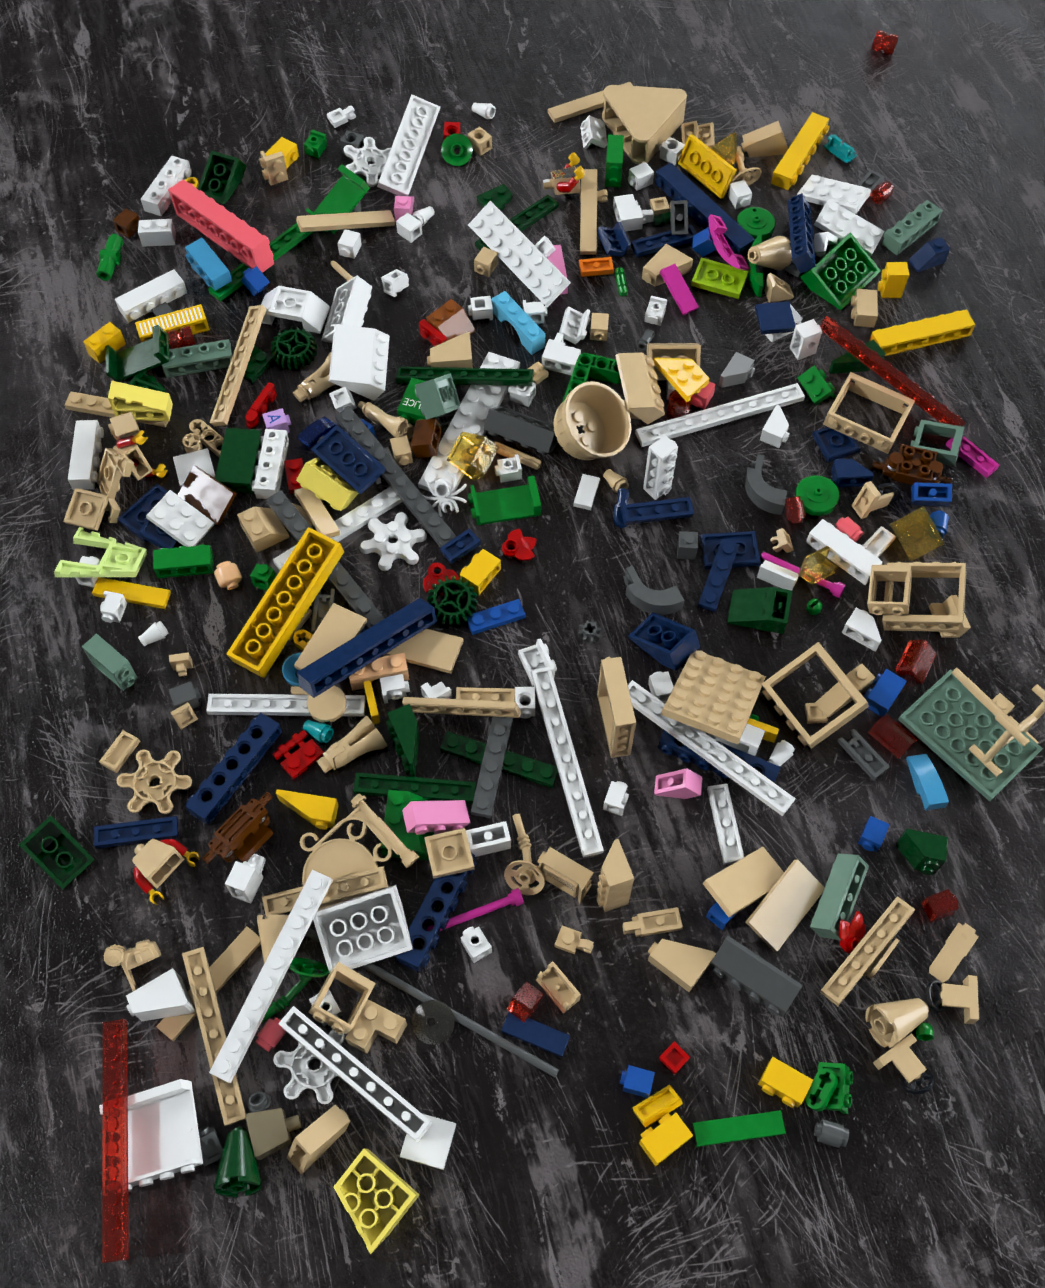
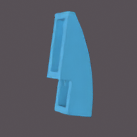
M927 754L906 757L917 795L921 796L925 811L945 808L949 800L942 781Z

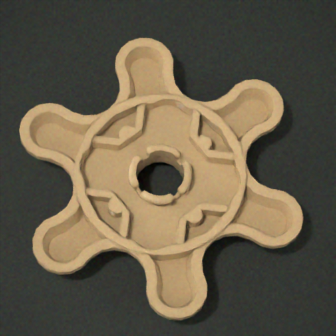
M140 750L136 754V760L139 764L138 770L132 774L122 773L117 777L118 786L131 788L134 791V796L128 802L127 808L132 813H138L146 804L155 803L160 813L169 814L173 809V803L170 800L171 794L176 790L189 789L192 785V779L188 775H178L175 773L174 769L181 760V755L178 751H170L164 759L156 761L152 759L151 753L148 750ZM153 779H160V785L150 786V782Z

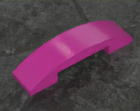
M711 214L709 216V229L717 251L731 266L748 271L750 268L743 256L733 253L723 235L728 230L720 216Z

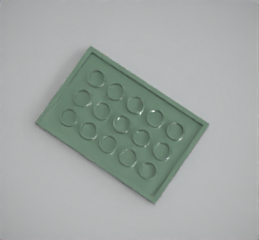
M950 669L912 704L898 720L988 801H991L1043 748L1022 732L1030 740L1026 746H1023L1014 738L991 760L1003 771L996 777L969 748L975 744L986 754L1006 729L995 719L996 716L962 685L951 673L952 670Z

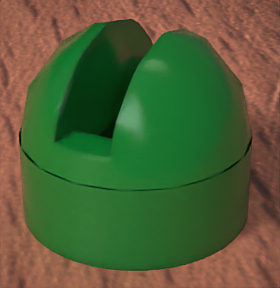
M811 599L806 606L807 612L811 615L819 614L822 610V602L819 599Z
M921 1023L916 1028V1038L921 1041L933 1040V1027L929 1023Z

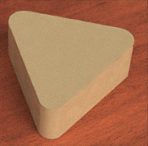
M609 85L604 89L602 119L613 135H624L623 149L635 164L648 163L659 151L661 143L671 137L684 121L687 94L682 89Z

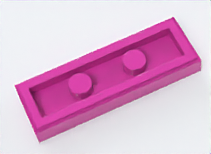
M676 264L661 269L660 274L682 315L698 309L699 306Z
M963 436L958 456L985 478L989 477L1000 465ZM951 438L946 443V446L950 449L954 438Z

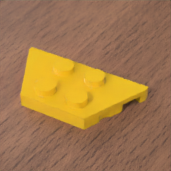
M654 358L653 360L655 367L686 402L691 400L693 394L697 395L702 388L709 384L710 378L693 359Z

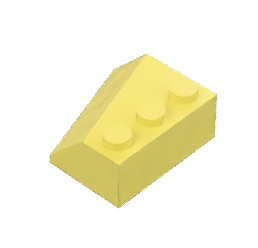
M319 457L306 462L296 479L302 488L312 491L317 498L327 501L335 510H344L359 494Z
M365 1148L334 1185L336 1193L351 1216L370 1254L392 1232L420 1195L374 1153Z

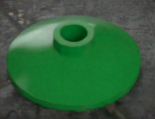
M456 133L445 138L441 146V153L448 164L462 166L470 160L473 148L466 136ZM460 149V153L456 154L454 150Z

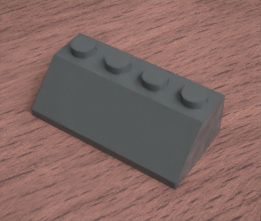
M503 406L489 409L484 430H487L490 435H501L505 437L506 441L520 442L521 446L536 448V451L541 454L552 452L558 443L554 433V425Z
M730 936L726 937L709 966L715 976L719 978L724 977L730 981V985L739 991L743 990L749 994L748 997L756 1003L761 1002L767 1006V1010L776 1016H784L803 986Z

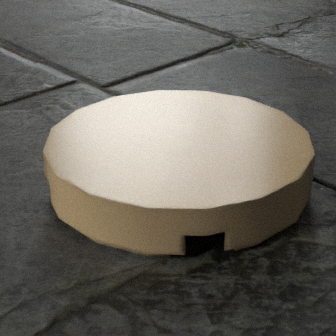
M336 686L331 687L315 698L310 695L308 696V711L313 719L319 722L336 721L346 711L347 702L345 694Z

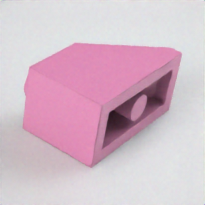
M395 196V222L407 212L411 215L413 214L414 196Z
M687 768L657 775L654 794L656 796L681 799L701 796L702 776Z

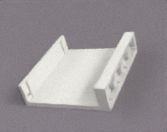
M179 1079L99 1105L100 1115L110 1116L117 1182L109 1185V1190H118V1193L130 1192L133 1190V1186L139 1185V1187L152 1185L155 1179H171L174 1177V1173L180 1171L182 1174L195 1171L194 1167L203 1164L191 1081Z

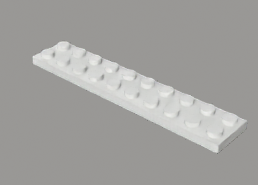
M488 352L480 368L519 369L520 362ZM470 385L439 443L437 456H432L418 483V488L430 491L427 486V480H429L434 491L437 480L445 478L451 483L452 489V474L454 473L457 489L487 431L484 430V425L489 409L500 406L509 386Z

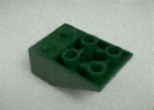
M776 587L733 590L727 623L784 634L788 622L792 591Z
M410 704L388 712L389 720L386 721L389 736L396 745V752L399 757L401 756L406 774L410 773L411 777H415L420 735L417 719Z

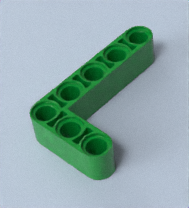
M589 353L580 354L562 402L565 401L567 395L575 387L584 382H589L590 378L621 384L617 361Z

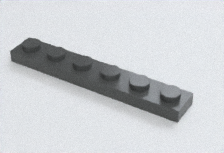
M492 717L471 815L491 818L513 717Z

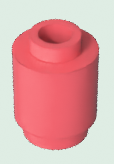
M849 517L840 518L835 525L837 526L836 529L847 534L854 542H857L864 533L861 527Z
M276 1017L274 1020L268 1019L257 1034L258 1038L255 1041L257 1045L267 1052L271 1048L274 1049L286 1033L279 1025L281 1020Z

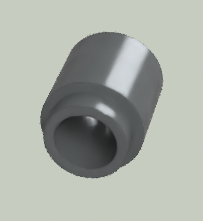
M821 1119L820 1123L816 1122L814 1136H817V1142L840 1148V1146L846 1147L849 1129L844 1128V1125Z

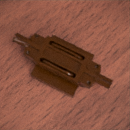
M901 444L899 452L891 453L884 463L873 461L872 468L882 470L883 476L891 477V480L910 485H913L915 482L952 483V478L942 476L943 464L936 461L937 452Z
M266 792L259 800L251 799L246 805L242 804L213 834L215 837L208 843L211 850L202 860L209 864L217 855L226 862H232L236 858L242 862L248 861L273 835L271 829L267 827L270 818L265 807L273 796Z

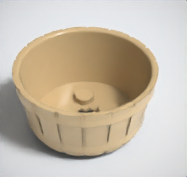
M584 382L575 387L567 395L565 401L560 404L554 416V433L558 443L565 452L580 460H594L596 458H607L616 455L625 448L630 438L631 419L624 401L613 389L599 382ZM577 426H582L584 433L579 434Z

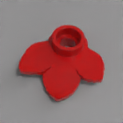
M521 529L513 530L508 534V539L502 544V552L508 557L515 556L519 560H530L535 556L531 550L535 547L537 539L523 537Z
M432 563L428 568V575L423 580V588L427 593L429 589H433V583L438 585V579L444 582L446 576L449 580H452L454 575L456 580H459V576L454 570L446 569L441 563ZM434 569H439L440 573L436 574Z
M856 911L851 923L845 920L840 921V947L847 953H851L866 932V925L863 924V916L859 911Z

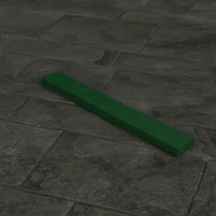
M398 367L395 381L396 383H409L411 378L428 381L451 373L454 384L532 386L534 369Z

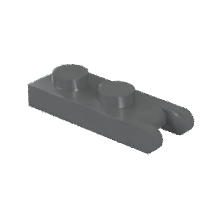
M331 588L330 595H322L321 590L317 594L314 601L312 634L315 633L332 604L335 603V588Z
M852 728L849 731L853 737L850 741L846 742L842 737L837 741L874 781L884 774L890 766Z

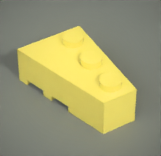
M111 381L108 400L115 416L132 412L136 420L170 421L173 403L169 393Z

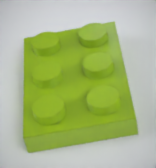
M701 257L691 286L739 299L749 270L737 269L733 266Z

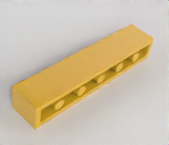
M811 113L774 170L771 184L785 190H789L791 185H795L798 174H802L804 165L809 163L811 154L814 155L817 145L821 144L823 135H827L830 127L828 126L829 118Z
M966 309L898 326L894 325L885 329H877L872 331L869 341L874 340L886 353L885 356L971 336L975 323Z

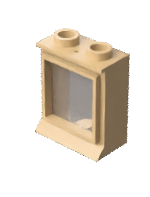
M551 847L547 852L543 851L538 859V868L543 872L545 880L574 898L577 896L579 904H581L592 886L590 879L594 872Z

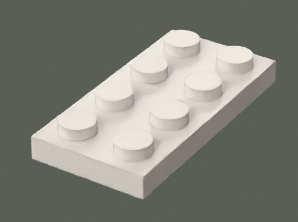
M811 175L797 195L803 193L807 202L823 206L830 199L857 214L870 196L871 189L818 175Z
M830 199L827 200L814 223V226L837 236L838 240L851 232L870 257L885 232Z

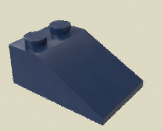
M656 613L650 614L628 635L630 640L660 664L675 671L689 658L690 654L700 647L694 629Z

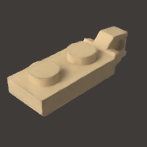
M676 907L637 914V916L632 917V921L624 922L622 928L624 934L635 933L636 937L682 930L683 925L679 909Z

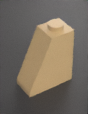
M779 121L742 135L744 141L741 143L744 152L747 151L749 157L784 155L788 150Z
M665 244L643 267L642 279L656 287L665 283L660 274L661 269L676 264L681 275H685L692 270L693 259Z
M470 332L430 348V356H427V365L431 367L473 368Z
M661 939L658 944L654 942L648 950L650 954L648 961L686 991L690 992L709 967L716 953Z
M334 1105L295 1137L287 1159L301 1175L346 1131L350 1123L346 1112Z

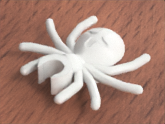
M454 473L452 474V489L451 483L447 479L440 478L435 483L433 491L430 481L427 480L428 489L436 497H424L426 500H437L432 507L434 508L438 504L440 517H442L441 509L444 513H447V505L450 506L451 511L455 509L457 513L459 512L455 500L467 502L465 499L455 496L463 491L467 484H464L454 492L456 489V476Z

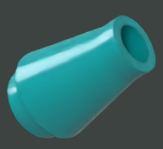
M307 720L303 725V730L320 743L329 742L333 736L334 731L328 724Z

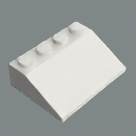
M336 324L333 334L329 382L346 387L352 392L375 401L385 391L390 335L373 328Z
M396 885L320 909L313 919L329 973L337 962L350 969H354L413 949Z

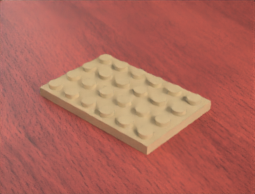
M696 650L690 654L663 707L661 715L738 745L762 688L761 684L766 676L761 675L759 672L745 669L738 664L726 662L722 658L713 657L703 651Z

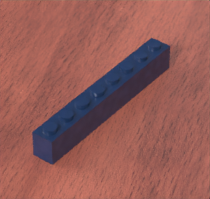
M669 163L656 171V185L674 201L687 200L688 215L697 221L704 229L709 227V216L711 214L720 216L728 229L723 235L733 253L742 256L748 254L755 239L677 167Z
M421 598L415 600L296 672L300 688L313 698L317 697L436 623L435 608Z

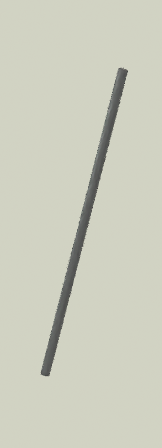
M309 927L305 935L320 943L317 931ZM369 963L360 966L549 1075L557 1076L559 1069L375 964Z

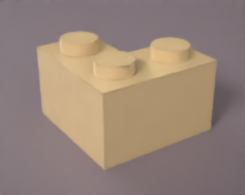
M367 999L357 1021L345 1039L349 1045L367 1054L377 1035L397 1044L407 1026L405 1018Z

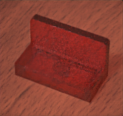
M909 640L895 670L899 675H912L919 684H923L936 657V653L926 640Z
M888 715L881 717L868 732L898 759L917 741L916 738Z

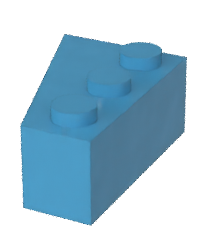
M202 237L185 247L187 252L185 256L191 268L208 286H211L216 291L232 281L227 267Z

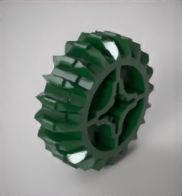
M298 327L296 330L290 328L289 331H286L284 329V333L278 332V336H275L271 342V354L278 366L282 365L284 369L288 367L290 371L292 368L298 370L299 367L304 368L305 364L310 365L311 361H314L315 356H317V343L314 336L310 332H306L305 329L301 331Z
M453 575L452 580H449L446 576L444 582L438 579V585L432 584L433 589L428 591L430 596L427 597V602L435 608L436 621L442 618V624L449 621V626H452L453 621H456V624L460 625V620L467 622V615L469 617L473 616L472 612L476 611L475 605L478 604V600L475 599L477 593L473 592L474 586H469V581L463 583L462 577L456 580V577ZM443 592L445 598L438 605L437 598ZM467 597L468 603L461 609L460 602L463 601V598ZM446 610H452L455 613H449Z

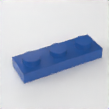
M517 599L473 613L472 617L467 615L466 618L470 631L474 635L524 619L526 614L520 600Z

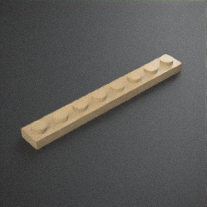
M263 305L249 307L210 420V424L214 427L228 424L264 319L266 308Z
M201 947L182 953L211 1069L227 1036L205 949ZM236 1074L231 1083L212 1075L224 1126L246 1120V1111Z

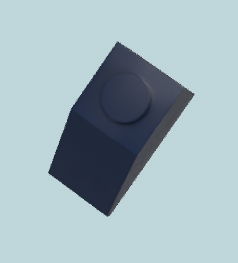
M942 237L934 239L919 249L909 259V263L917 273L942 264L947 259L950 247Z
M836 459L831 468L832 479L837 487L864 486L866 482L872 481L874 476L871 471L853 459Z

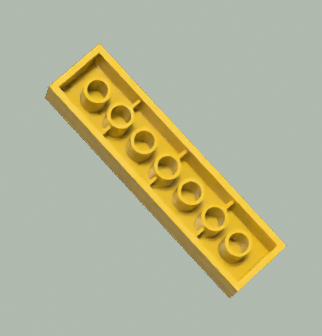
M309 527L307 528L227 652V656L234 663L265 678L342 557L344 550L341 544Z

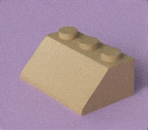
M647 343V357H651L653 360L654 358L693 359L700 367L701 345L699 343ZM654 366V370L658 376L657 380H667L661 374V372Z

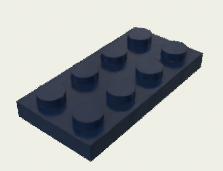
M338 425L311 449L317 457L360 495L386 471V468Z

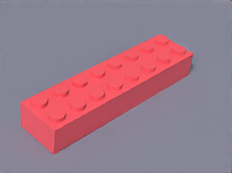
M184 179L168 189L176 214L245 265L251 269L257 266L262 273L274 265L273 253L267 236L260 234L254 227H250L244 220L236 217L233 212L226 210L223 205H219L213 198H209L203 191H199L192 183H188Z

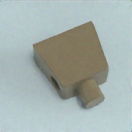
M282 1108L245 1114L254 1156L257 1160H262L291 1144L290 1132L302 1128L299 1114L286 1118L285 1111Z

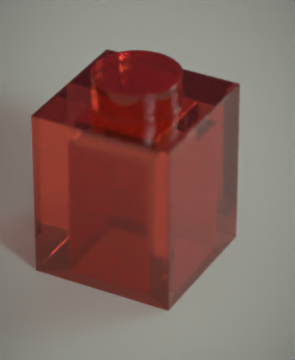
M949 889L926 897L921 903L931 923L950 916L959 909L958 900Z
M526 982L513 996L507 1010L525 1023L537 1009L544 994Z

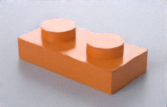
M612 257L579 260L581 277L614 274Z

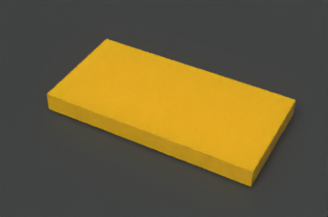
M693 134L688 136L677 164L720 199L725 197L737 171Z

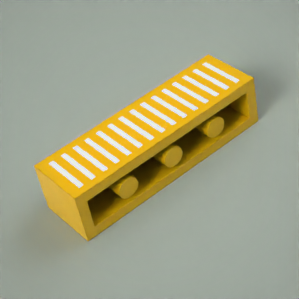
M201 304L135 322L141 343L153 338L152 327L159 325L168 334L169 341L210 330Z

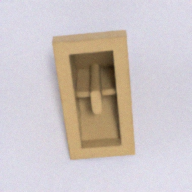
M770 272L767 276L764 290L769 303L794 298L790 285Z

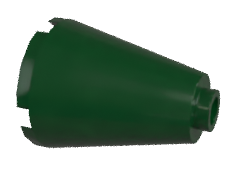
M234 1128L227 1135L214 1184V1190L216 1189L218 1195L237 1197V1193L245 1192V1196H250L261 1190L258 1165L254 1156L249 1131H246V1128Z

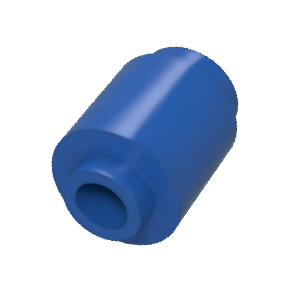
M935 511L930 514L928 532L931 538L941 539L947 533L949 516L945 512Z

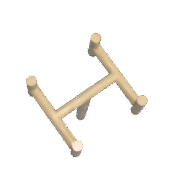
M955 668L951 673L996 716L995 719L1006 729L986 754L975 744L969 748L998 777L1003 771L991 760L1006 744L1015 738L1023 746H1026L1030 740L1022 732L1027 734L1037 744L1039 743L1027 731L1045 712V690L1038 684L1032 688V691L1043 702L1030 716L1019 724L1012 716H1008L958 668Z

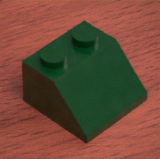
M906 828L896 842V847L913 869L920 871L922 874H935L946 861L948 837Z

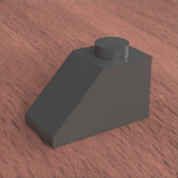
M687 200L670 202L671 235L688 234Z

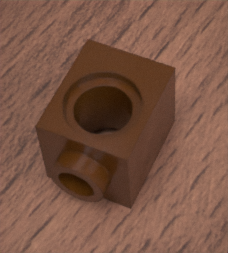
M125 208L113 219L116 232L129 239L138 231L140 219L138 214Z

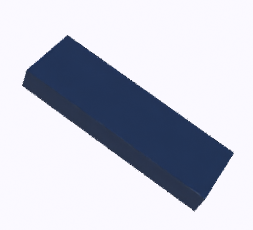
M511 1010L501 1032L559 1057L563 1056L570 1035Z

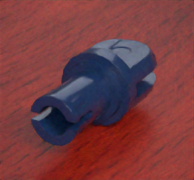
M625 488L618 489V501L613 508V522L619 528H625L629 525H624L620 509L622 505L628 504L629 490Z

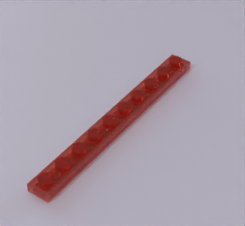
M828 316L823 319L820 325L823 333L906 397L915 400V404L937 421L961 427L965 425L960 416L955 415L946 405L938 402L931 394L921 389L917 383L908 379L903 372L895 369L890 362L882 359L877 352L869 349L864 342L851 335L848 330L838 325L834 319Z
M125 1019L103 1023L102 1263L129 1260L127 1020Z

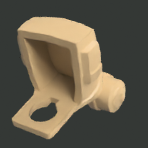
M147 939L137 942L136 947L129 949L114 944L105 949L103 956L107 965L112 967L122 966L132 991H135L138 987L131 969L149 962L162 954L157 943Z

